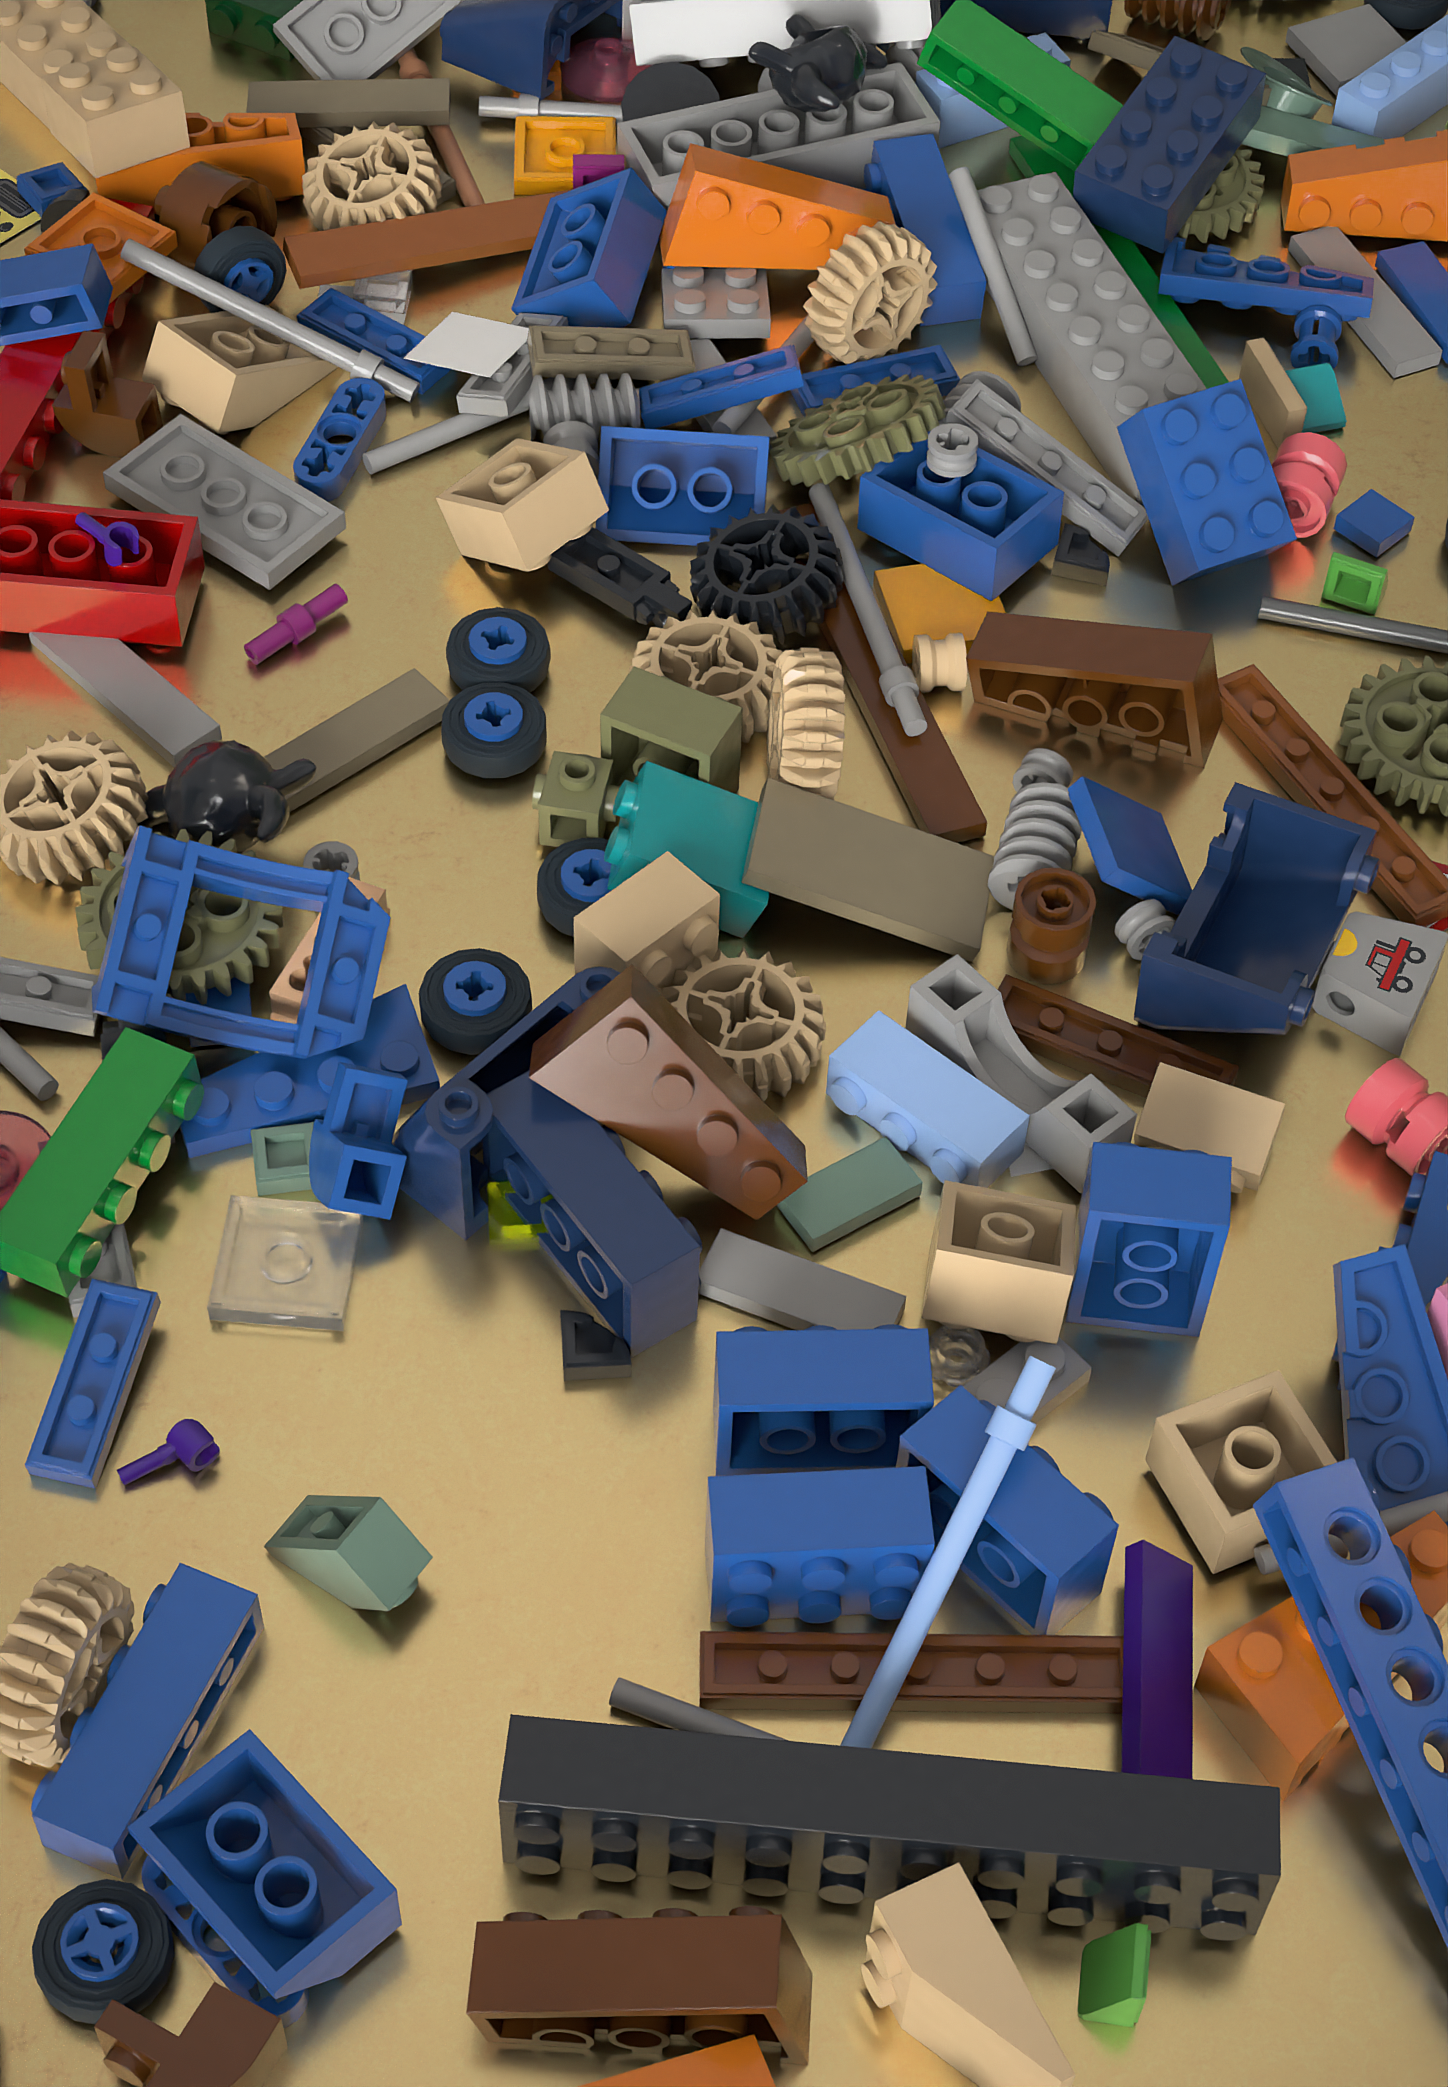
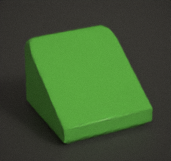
M1333 552L1321 597L1375 615L1387 589L1388 569Z
M1135 1923L1094 1939L1085 1945L1082 1951L1077 2008L1080 2018L1132 2028L1134 2023H1138L1147 1998L1151 1930H1148L1147 1924Z

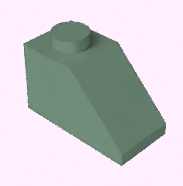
M307 1495L264 1546L272 1557L349 1607L390 1611L391 1608L402 1604L412 1595L418 1585V1575L433 1558L381 1497Z

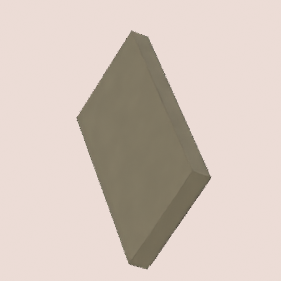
M768 777L761 790L741 882L954 956L958 954L961 958L973 962L981 949L990 892L988 879L990 870L993 868L994 856Z

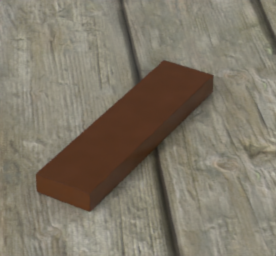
M1006 974L997 989L1001 992L1006 1014L1015 1033L1029 1052L1084 1074H1093L1099 1080L1146 1099L1160 1062L1231 1086L1236 1081L1240 1066Z

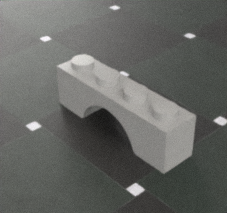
M958 954L910 986L905 1029L1030 1115L1025 1143L1078 1192H1083L1093 1142L1110 1144L1117 1142L1131 1143L1137 1114L1093 1074H1089L1082 1080L1072 1081L1055 1075L1041 1065L1030 1054L1015 1033L1006 1014L1001 992Z

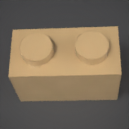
M1160 1062L1134 1133V1144L1139 1147L1173 1151L1199 1150L1209 1155L1232 1157L1231 1192L1241 1193L1243 1187L1258 1191L1283 1119L1285 1103Z

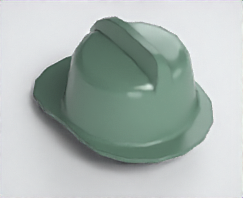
M1242 47L1240 49L1241 55L1253 68L1266 73L1265 84L1269 85V88L1272 90L1265 107L1309 119L1314 118L1323 104L1333 107L1332 102L1317 95L1301 78L1277 60L1250 47Z

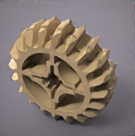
M373 121L368 129L360 131L353 124L351 134L343 137L334 133L333 144L318 145V157L307 160V173L302 175V187L305 197L303 202L314 226L319 231L437 212V200L442 197V185L439 178L441 172L437 159L433 158L431 149L425 140L418 139L411 128L401 131L393 122L386 128L381 129Z
M879 221L872 228L862 225L856 237L845 234L843 244L838 250L829 248V260L824 266H817L820 273L817 281L807 286L813 296L803 305L809 313L804 324L810 329L811 338L816 341V345L836 361L843 362L846 365L884 357L886 352L896 354L898 345L903 339L911 340V331L915 325L924 323L921 315L924 309L933 304L928 294L938 284L932 277L937 266L931 260V252L926 248V245L907 229L899 228L895 224L886 225Z
M714 609L708 617H697L689 610L684 621L668 616L663 628L650 627L646 640L639 641L637 644L634 658H632V665L629 667V673L635 666L742 707L741 741L749 743L753 731L766 732L768 701L771 694L773 669L782 651L776 649L773 635L759 633L757 622L741 625L736 613L727 619L717 617Z
M800 647L797 650H785L780 654L773 669L771 694L768 701V736L766 742V763L768 764L769 778L834 800V796L838 792V780L841 778L840 768L841 761L843 760L844 721L846 717L844 714L845 694L843 691L844 677L842 676V666L834 652L819 651V648Z
M71 730L62 741H57L48 734L43 746L33 749L26 745V755L21 759H6L8 772L0 775V857L6 866L14 871L17 876L25 874L35 884L47 878L59 886L68 874L82 881L87 869L94 866L105 869V860L108 858V854L115 852L125 856L123 842L132 840L138 827L137 823L148 818L144 804L148 799L146 786L140 777L141 772L131 757L128 758L123 749L116 745L112 739L104 741L94 731L82 738ZM63 805L68 806L66 810L62 809Z
M745 947L742 948L735 958H727L718 948L712 963H708L695 956L693 966L696 972L676 970L672 986L663 987L662 995L763 1102L767 1099L768 1091L770 1090L785 1098L791 1089V1082L804 1084L806 1077L809 1075L810 1067L817 1066V1061L821 1057L822 1041L825 1040L826 1022L823 1021V1004L820 1000V995L812 993L813 987L810 984L809 976L795 977L796 971L793 968L792 961L777 967L774 966V961L769 951L759 960L750 958Z
M70 1562L64 1567L56 1566L47 1574L46 1578H42L35 1583L31 1597L21 1601L18 1615L12 1624L7 1625V1635L0 1647V1749H2L3 1754L29 1765L36 1763L47 1768H51L58 1762L63 1763L71 1749L69 1744L70 1736L78 1717L87 1707L95 1708L108 1686L107 1674L111 1662L118 1650L128 1643L129 1638L134 1632L131 1620L135 1613L134 1602L131 1601L130 1588L116 1581L108 1573L88 1565L81 1567Z

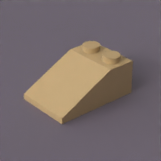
M228 311L158 321L141 380L146 383L155 384L156 390L160 392V396L164 401L183 408L199 420L200 426L215 434H228L230 431L255 427L337 369L338 366Z
M956 1863L875 1901L870 1934L866 1935V1962L861 1964V1971L867 1989L879 2008L889 2005L904 2031L979 2087H1072L1076 2074L960 1863Z

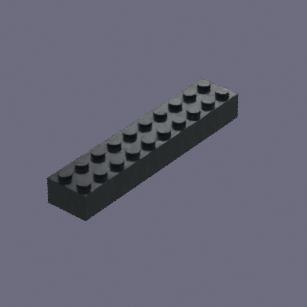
M510 1714L498 1799L503 1862L515 1863L519 1869L528 1873L553 1874L558 1872L560 1868L589 1870L597 1878L613 1882L629 1881L634 1879L636 1875L667 1878V1881L672 1885L686 1889L706 1888L713 1882L742 1885L746 1891L760 1896H779L785 1894L788 1890L817 1892L821 1898L827 1901L851 1904L863 1900L864 1897L881 1899L956 1863H960L989 1918H1007L1015 1915L1017 1912L1044 1914L1051 1921L1068 1926L1085 1925L1092 1922L1093 1919L1124 1922L1126 1927L1140 1923L1147 1924L1148 1930H1151V1933L1162 1932L1169 1929V1927L1200 1929L1204 1936L1215 1940H1236L1243 1938L1246 1934L1256 1935L1281 1877L1280 1787Z

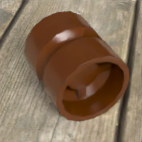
M1041 868L1029 873L1019 882L1014 897L1013 920L1009 929L1006 950L1011 966L1027 980L1044 985L1061 984L1073 979L1083 969L1096 908L1094 890L1086 879L1073 871L1061 868Z

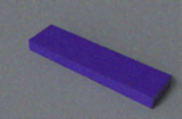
M1143 1539L1125 1547L1121 1772L1193 1779V1565Z

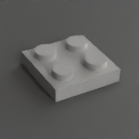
M676 266L674 269H661L663 329L688 330L690 339L770 338L771 315L766 269H703L702 267Z

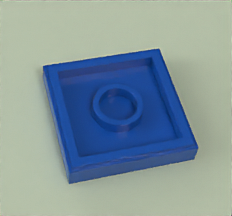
M1084 776L1080 777L1068 788V795L1101 881L1140 899L1158 900L1165 910L1180 915L1192 892V888L1162 814Z

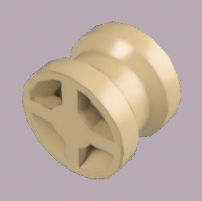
M949 633L944 639L933 640L926 634L914 635L912 668L921 693L930 692L935 686H947L952 691L965 690L967 655L962 633Z

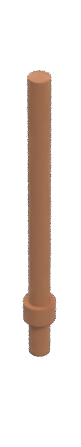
M414 48L398 59L400 64L399 76L401 79L433 78L427 64L423 60L418 59ZM429 125L428 128L451 178L456 180V189L464 207L485 204L450 126Z

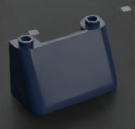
M464 0L453 10L448 11L442 19L440 25V36L442 38L441 60L517 92L536 96L541 101L554 92L555 82L547 78L556 60L565 62L569 59L571 35L603 12L616 17L617 26L622 28L623 0Z
M1235 782L1224 802L1223 811L1227 812L1224 833L1221 832L1218 837H1213L1209 845L1206 866L1171 932L1163 930L1162 934L1154 932L1142 955L1134 1021L1157 1030L1286 1035L1292 1024L1303 1027L1316 991L1310 989L1357 892L1369 893L1379 869L1380 859L1371 856L1377 830Z
M598 966L584 969L574 975L435 1091L394 1133L392 1144L407 1156L399 1188L465 1241L489 1221L488 1205L482 1200L479 1192L488 1183V1167L474 1157L483 1149L482 1139L490 1131L494 1119L491 1099L487 1096V1093L530 1071L532 1044L618 976L620 972L612 968Z

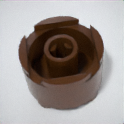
M200 161L184 169L171 186L166 185L159 190L155 199V211L160 216L159 224L176 231L178 247L166 257L194 270L196 259L206 244L221 232L236 226H253L266 232L271 237H275L277 207L272 192L253 178L207 162Z

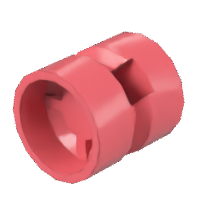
M1312 432L1296 433L1287 437L1282 442L1271 465L1296 537L1303 538L1316 534L1324 526L1332 508L1334 497L1337 495L1344 479L1347 462L1345 454L1340 447L1326 436Z
M1394 1058L1378 1068L1360 1087L1347 1108L1345 1120L1346 1123L1372 1144L1379 1145L1386 1142L1387 1156L1410 1176L1413 1175V1172L1426 1175L1434 1151L1448 1154V1096L1438 1091L1429 1094L1428 1080L1401 1058Z

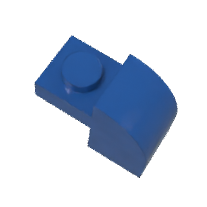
M343 1062L338 1063L324 1120L315 1119L309 1151L311 1188L316 1198L328 1209L391 1219L407 1156L392 1144L408 1082L401 1074Z

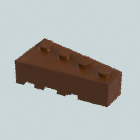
M987 611L966 657L975 702L1047 722L1051 715L1061 717L1076 726L1078 732L1099 737L1101 730L1133 738V748L1156 754L1159 746L1185 754L1184 763L1204 768L1223 721L1212 633Z
M633 964L532 1044L529 1072L531 1080L752 1218L758 1220L808 1182L806 1149L801 1140Z
M737 1907L729 1912V1916H698L696 1913L685 1909L665 1908L654 1912L653 1917L622 1918L620 1915L610 1911L588 1910L580 1913L577 1919L548 1920L542 1915L531 1912H513L506 1914L503 1917V1921H479L476 1923L466 2014L488 2042L589 2049L594 2045L595 2034L607 2035L611 2043L619 2047L632 2049V2052L662 2054V2048L669 2045L670 2039L686 2040L693 2045L709 2048L754 2034L759 2046L781 2047L780 2063L808 2065L813 1973L782 1914H774L772 1911L761 1907Z

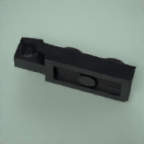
M594 527L585 535L569 540L553 552L548 562V568L553 573L633 620L636 619L639 623L645 625L652 620L656 627L663 628L668 616L684 621L689 610H691V606H693L691 600L679 594L680 589L671 582L669 571Z

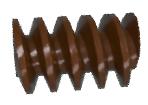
M1124 0V10L1126 16L1133 19L1142 13L1144 22L1154 24L1160 18L1161 26L1168 30L1173 29L1178 24L1179 32L1187 36L1196 29L1198 39L1207 41L1221 27L1231 0Z

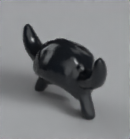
M797 14L792 15L786 21V30L794 39L790 48L781 50L769 43L760 41L752 45L748 52L749 57L756 63L769 68L768 74L772 82V88L778 92L784 104L805 113L827 112L837 109L840 104L861 90L866 69H882L888 63L887 58L878 49L862 41L853 28L837 25L815 30L805 18Z
M212 740L189 750L176 764L168 776L166 784L156 786L146 792L148 799L144 804L148 818L137 823L138 827L141 825L152 828L168 823L169 832L176 839L180 830L186 829L189 840L199 842L200 838L209 831L212 832L214 847L219 848L224 842L232 838L236 840L237 853L241 854L259 840L266 843L282 832L290 812L289 804L284 796L307 785L314 778L317 768L311 760L303 758L294 761L282 769L275 770L259 752L235 740Z

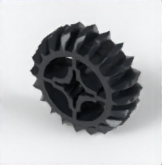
M774 504L771 505L766 513L757 514L750 507L747 517L738 520L729 515L728 524L725 529L710 527V541L697 543V558L690 561V581L692 584L690 591L701 617H708L713 609L717 617L727 619L736 613L741 625L757 622L759 633L773 635L783 645L786 634L795 631L805 637L806 624L808 622L823 624L824 610L836 608L837 592L843 590L842 583L844 577L841 568L843 560L840 549L836 548L834 536L829 532L828 526H821L814 514L802 517L795 506L781 514ZM795 559L805 563L806 566L796 564ZM731 585L738 587V592H735L727 588V586Z

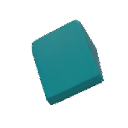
M1330 363L1285 371L1307 406L1302 433H1316L1346 426L1347 420L1336 376Z

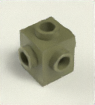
M553 752L547 774H537L533 789L532 808L538 810L539 844L559 847L563 843L580 838H603L607 821H618L619 816L613 815V805L620 786L613 785V760L586 754Z

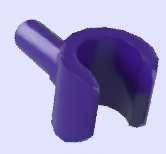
M81 512L76 516V524L104 545V556L108 565L115 567L123 563L122 549L120 547L129 548L133 554L140 553L139 533L132 524L115 522L105 527L85 512Z
M183 1419L172 1427L167 1435L165 1444L157 1447V1450L117 1469V1473L122 1483L126 1485L164 1465L171 1464L178 1458L191 1471H199L209 1466L218 1457L220 1448L214 1442V1437L200 1422L193 1419Z

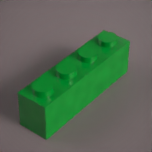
M956 0L930 32L917 61L919 66L1074 172L1123 107V104L1115 100L1110 94L1093 85L1074 72L1069 66L1055 59L1033 44L1028 38L1017 33L971 0Z
M125 1027L0 1211L1 1270L67 1298L80 1278H87L91 1275L100 1260L102 1245L116 1224H123L128 1219L135 1206L137 1191L150 1171L156 1172L161 1168L168 1156L171 1139L184 1120L189 1121L196 1115L201 1106L204 1086L201 1082L194 1054Z

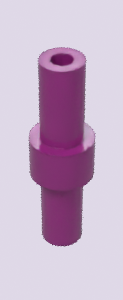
M333 584L303 606L295 603L277 615V623L244 645L247 656L254 664L258 665L288 643L299 644L316 632V624L348 603L346 593L338 584Z

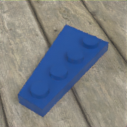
M1175 237L1165 251L1158 294L1170 295L1173 300L1178 302L1194 303L1200 299L1216 300L1234 309H1247L1252 307V305L1274 307L1277 312L1286 315H1298L1300 311L1309 306L1321 305L1335 310L1340 315L1342 321H1353L1358 317L1370 318L1374 278L1313 265L1302 267L1300 273L1290 271L1289 265L1282 262L1280 258L1260 255L1258 259H1253L1250 262L1241 261L1230 256L1231 248L1213 244L1207 247V253L1185 249L1186 239Z
M403 984L372 1000L366 1032L362 1041L305 1059L258 1052L201 1079L204 1086L201 1106L191 1120H184L180 1125L188 1157L193 1158L252 1143V1129L314 1122L315 1119L324 1120L339 1062L398 1073L404 1076L408 1082L402 1105L428 1099L440 1088V1081L407 985Z
M1403 1244L1340 1261L1333 1265L1345 1460L1354 1457L1362 1477L1367 1478L1372 1483L1379 1497L1380 1511L1448 1491V1378L1406 1245Z

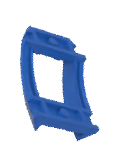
M141 825L137 827L121 866L125 867L104 957L98 981L91 987L92 1012L197 1040L303 1059L364 1040L391 917L373 898L368 900L348 879L349 873L341 870L330 872L277 863L191 840L183 842L152 833L151 828ZM192 886L251 901L321 912L296 1024L232 1013L166 996Z

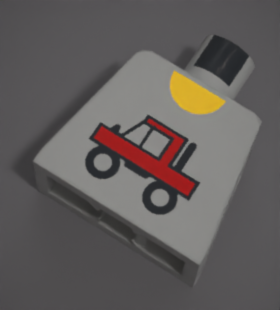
M1357 911L1348 914L1336 941H1333L1317 973L1320 977L1312 1005L1316 1013L1388 1052L1401 1056L1438 972L1448 941V933Z

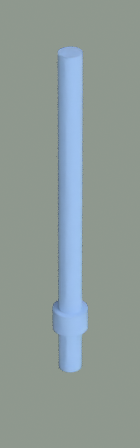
M1029 1356L1005 1407L997 1405L985 1429V1432L991 1436L840 1746L872 1748L1017 1448L1025 1451L1037 1426L1031 1419L1056 1370L1055 1367L1033 1356Z

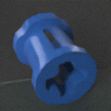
M1315 305L1303 309L1296 316L1294 332L1298 342L1292 346L1290 361L1294 368L1330 363L1333 369L1337 366L1339 351L1335 342L1341 335L1342 320L1335 310L1327 306ZM1318 320V334L1313 335L1314 322ZM1317 347L1320 351L1319 360L1314 362V352Z

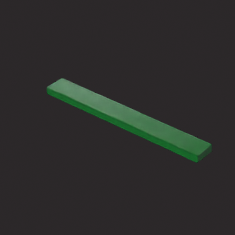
M1023 136L1010 138L1009 154L1026 179L1036 175L1056 172L1073 196L1075 178L1073 170ZM1092 223L1205 387L1209 389L1228 383V379L1170 295L1158 294L1160 280L1135 243L1130 239Z

